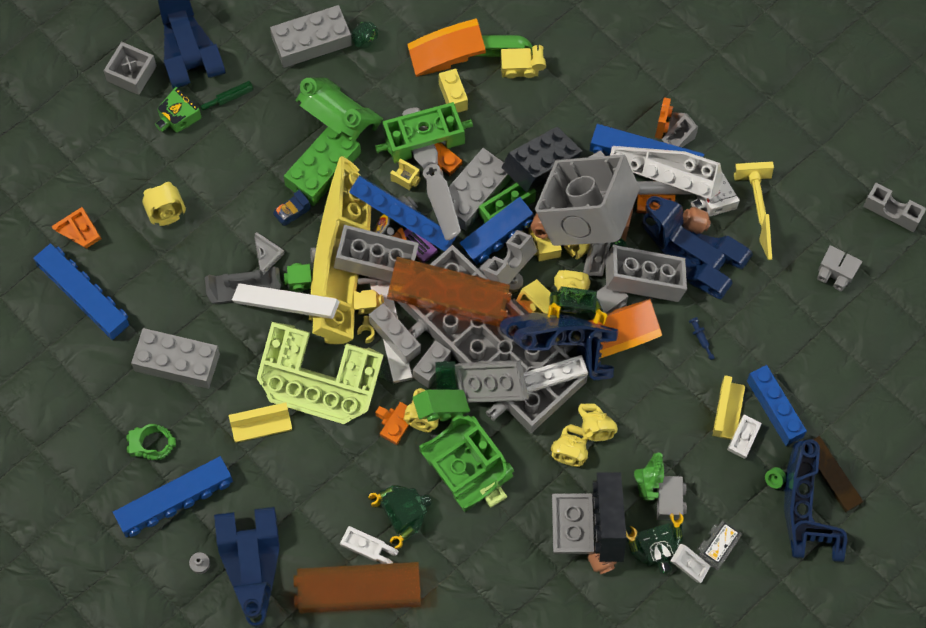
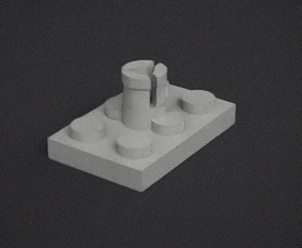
M592 493L552 494L553 554H594Z

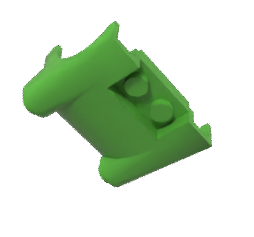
M305 78L301 81V92L295 101H301L300 106L338 134L342 131L349 135V140L355 142L360 133L370 124H373L372 129L376 131L383 120L381 116L370 108L360 106L339 91L340 87L328 78Z
M459 415L454 417L450 425L441 434L419 446L421 454L429 465H432L464 512L471 509L487 495H490L513 478V467L509 462L506 463L501 452L474 416ZM495 482V484L489 490H487L486 493H484L483 495L481 494L480 490L488 487L489 485Z

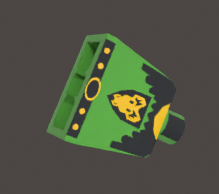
M176 87L158 107L157 110L161 119L155 123V126L161 132L169 126L175 132H180L202 118L200 109Z

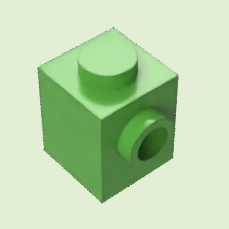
M295 263L287 266L284 280L285 285L289 284L290 291L302 292L305 289H311L310 264L302 265Z

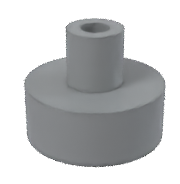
M518 273L506 286V290L509 292L520 291L523 287V277Z
M199 552L191 556L189 565L194 573L203 574L210 568V560L206 554Z

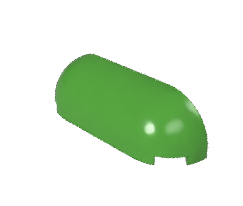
M482 35L486 53L473 57H501V49L530 48L532 53L533 46L528 39L519 35Z

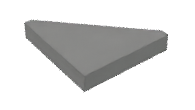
M256 232L254 237L260 275L263 276L284 255V250Z

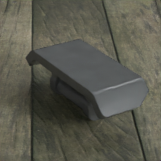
M272 267L263 276L260 275V270L236 274L227 273L220 276L207 275L205 277L206 295L211 303L223 304L233 302L232 298L239 283L280 290L279 268Z

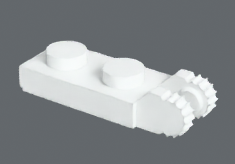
M348 526L340 542V546L389 567L392 566L393 562L381 556V551L384 550L391 555H397L399 552L397 549L385 544L384 541Z

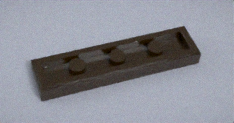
M818 436L813 439L820 447L818 472L845 513L862 504L863 500L821 437Z

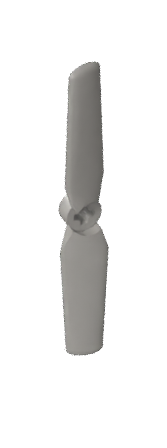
M413 107L404 110L402 114L404 116L421 110ZM421 126L419 128V130L426 131L428 129L427 126ZM432 144L412 150L414 158L424 169L423 176L427 181V194L445 240H452L459 235L461 229L447 181L443 178V172L438 165L436 147Z

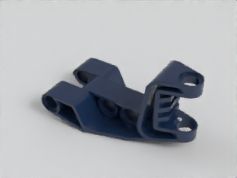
M158 0L164 25L163 61L172 88L189 85L190 80L187 70L199 66H204L208 78L226 74L217 45L213 44L193 17L194 12L190 0Z
M658 196L650 197L646 202L647 213L642 220L643 228L663 254L685 258L686 280L689 284L717 299H722L733 282L719 270L724 263L744 269L753 256L752 251L730 236L714 238L686 230L682 227L684 223L683 207L679 203ZM652 202H657L660 205V208L657 210H653L650 208L649 204ZM653 218L656 224L650 226L646 223V219Z
M538 312L502 320L500 324L501 332L514 340L524 350H549L552 345H577V356L582 355L590 378L593 380L613 378L614 367L601 364L598 358L602 357V353L599 350L603 348V345L600 342L617 341L618 329L595 324L570 315H559V318L550 315L549 318L548 314ZM514 325V329L509 332V328ZM573 331H576L575 335L573 337H570L571 333Z
M812 439L798 441L793 446L786 470L784 513L792 557L803 559L806 538L808 541H814L816 536L817 542H823V539L824 542H832V560L834 562H844L847 545L846 532L841 528L816 523L812 518L814 478L819 468V444ZM802 483L808 488L807 493L804 495L798 491L799 485ZM801 503L806 506V512L803 515L797 512V506ZM806 528L827 529V530H832V533H831V534H827V533L806 532L805 529H806Z
M275 507L254 509L256 529L237 531L235 512L214 515L219 555L247 622L255 628L262 626L266 619L280 550ZM261 614L262 617L259 622H251L250 618H257Z

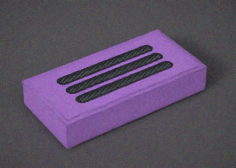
M409 229L404 231L406 240L419 243L416 257L423 264L437 253V249L429 241Z

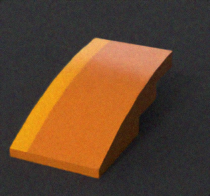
M477 19L440 29L408 43L416 77L451 69V65L466 62L468 57L486 53Z
M651 299L607 313V319L603 326L618 329L617 341L600 342L603 345V348L599 350L602 353L600 358L662 336Z

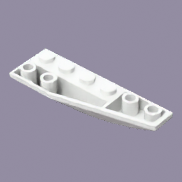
M612 146L610 156L625 154L633 173L708 199L713 198L719 193L723 175L721 165L718 162L685 151Z

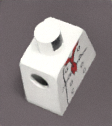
M722 173L723 177L719 193L711 199L696 194L698 199L692 201L691 206L704 209L709 216L737 209L740 200Z

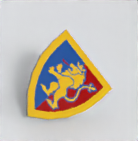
M385 214L382 215L373 232L393 236L394 229L391 227L387 228L390 218Z

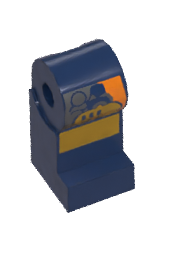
M298 190L291 199L279 205L274 210L273 215L282 226H286L311 210L310 202Z

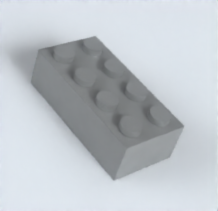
M339 5L270 27L272 40L283 68L352 46L351 34Z
M484 148L481 149L448 187L459 226L465 231L479 217V206L499 194L512 179L501 168L504 162Z
M344 225L334 268L406 286L411 279L419 243Z
M613 245L605 257L606 289L679 302L687 290L685 258Z
M143 328L131 364L135 372L209 389L220 352L217 345Z

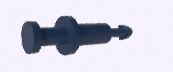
M697 317L689 320V323H692L695 329L693 335L697 336L702 348L706 349L709 355L708 358L710 360L715 359L709 350V343L703 332L705 328H700Z

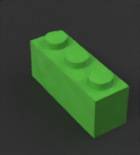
M515 183L481 204L478 216L485 224L518 197H521L528 206L535 202L536 191L533 189L526 192L518 183Z
M425 390L412 397L418 418L427 419L428 422L437 419L446 421L470 412L464 390Z

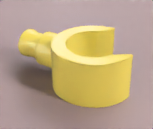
M364 316L363 325L357 330V335L361 334L364 330L371 332V335L365 340L366 344L372 342L375 337L374 328L369 323V316Z

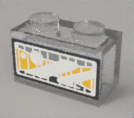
M721 521L719 526L717 524L713 526L709 532L712 535L708 541L704 540L698 548L701 551L699 557L716 570L720 569L742 536V533L724 521Z

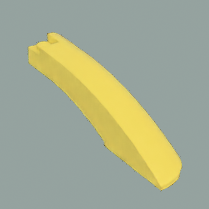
M342 156L339 158L323 213L311 283V295L336 298L339 301L333 319L309 315V320L313 321L312 333L324 337V342L328 344H344L354 338V291L357 289L359 274L334 268L343 227L348 225L370 231L371 206L349 193V190L360 175L358 173L359 169Z

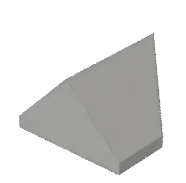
M672 112L668 132L665 133L662 140L664 143L683 147L695 139L698 126L687 113Z

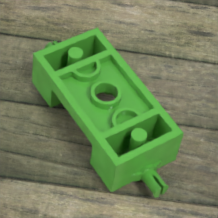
M454 102L382 121L386 143L375 145L377 153L388 150L393 162L397 163L400 159H411V150L443 141H445L447 149L465 144L464 129L473 127L471 119L461 122ZM421 126L428 127L426 131L419 130Z

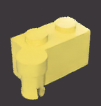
M537 45L533 46L532 53L530 48L501 49L502 77L511 79L515 77L532 78L538 76V71L546 68L543 46L539 45L538 51Z

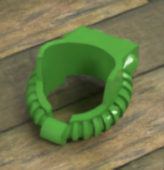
M148 424L143 428L136 427L127 434V442H129L127 453L131 457L144 456L148 460H161L171 453L172 447H176V438L172 437L171 432L164 426L161 427V425ZM161 433L168 439V445L160 452L157 450H146L143 448V440L146 435Z
M659 452L653 454L645 468L634 471L639 494L643 500L651 501L654 498H658L659 492H653V489L659 488V483H663L664 480L663 456Z

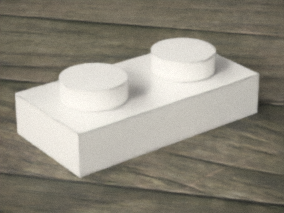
M743 415L727 450L745 459L762 423Z
M683 544L679 545L671 559L673 564L698 583L703 581L711 567Z

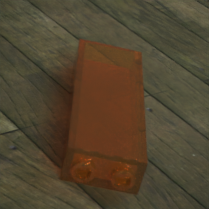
M397 257L386 299L500 327L502 320L507 318L508 310L505 307L506 303H510L512 292H509V284Z
M419 562L297 569V575H294V587H298V595H294V606L298 607L299 613L421 607Z

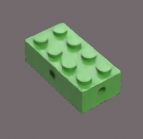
M327 127L284 175L285 186L293 192L300 190L310 204L315 206L330 189L339 158L342 156L353 163L361 154L360 143L349 140L350 136L342 131L338 134L330 127Z

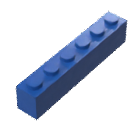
M600 124L596 125L590 145L591 152L595 154L601 150L605 156H610L612 146L685 151L704 157V154Z
M361 175L357 177L349 190V193L443 251H446L455 240V238L445 240L438 223Z
M50 243L33 258L36 265L111 340L115 339L129 326L128 315L122 309L118 310L115 307V302L109 296L105 297L102 294V289L97 284L92 285L89 282L90 278L84 271L80 273L76 269L78 266L71 259L67 260L64 257L65 253L58 246L55 248Z
M221 456L113 511V514L125 537H133L139 534L143 528L147 526L153 527L159 523V520L174 516L178 510L193 506L195 501L210 497L213 494L212 492L218 489H226L233 480Z

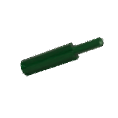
M247 81L216 95V99L200 107L202 110H205L218 103L221 106L254 91L253 85L250 81Z

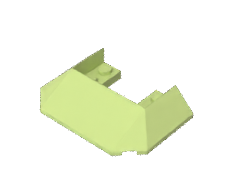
M271 323L257 375V380L264 388L266 396L271 403L281 404L286 402L288 408L341 424H345L369 410L383 354L371 348L365 349L347 343L337 378L301 368L310 332L297 329L293 325Z

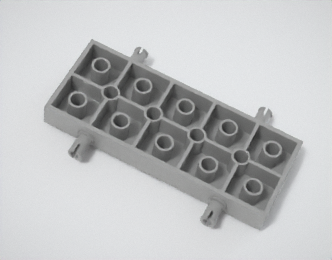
M453 245L397 293V302L417 321L408 330L416 339L424 331H427L437 342L451 350V355L459 363L521 360L524 373L570 359L567 353L577 346L552 345L549 350H524L514 340L503 334L500 330L502 320L525 314L485 276L483 268L491 259H487L477 269ZM514 325L509 328V332L514 329ZM588 375L528 393L529 398L527 400L498 401L486 411L488 417H491L492 421H495L497 417L507 410L532 433L586 383Z

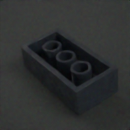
M555 127L509 152L501 168L526 192H529L547 181L556 160L577 159L583 151L559 127Z
M597 472L596 480L592 483L593 521H595L594 537H596L595 554H599V562H624L626 527L621 472Z

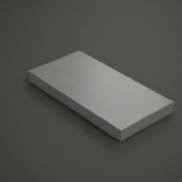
M521 360L458 363L454 365L459 390H464L467 402L523 401L529 398Z

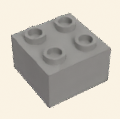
M121 42L104 69L107 82L140 95L156 68L154 55Z

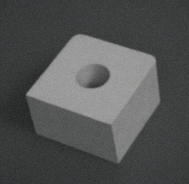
M625 154L556 160L537 202L535 211L554 246L616 242L623 234L640 188Z

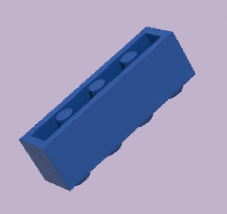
M518 197L461 241L460 244L476 265L483 263L489 258L491 253L502 249L504 243L517 230L521 231L524 228H529L535 215L522 198Z
M765 365L751 372L747 382L785 446L802 439L807 430L768 366Z

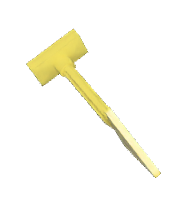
M773 162L736 164L735 181L750 180V184H752L758 219L762 228L759 240L767 259L772 260L769 214L765 212L760 183L761 179L772 178Z

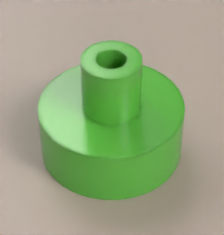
M774 467L765 474V481L771 488L777 489L785 484L786 474L782 469Z

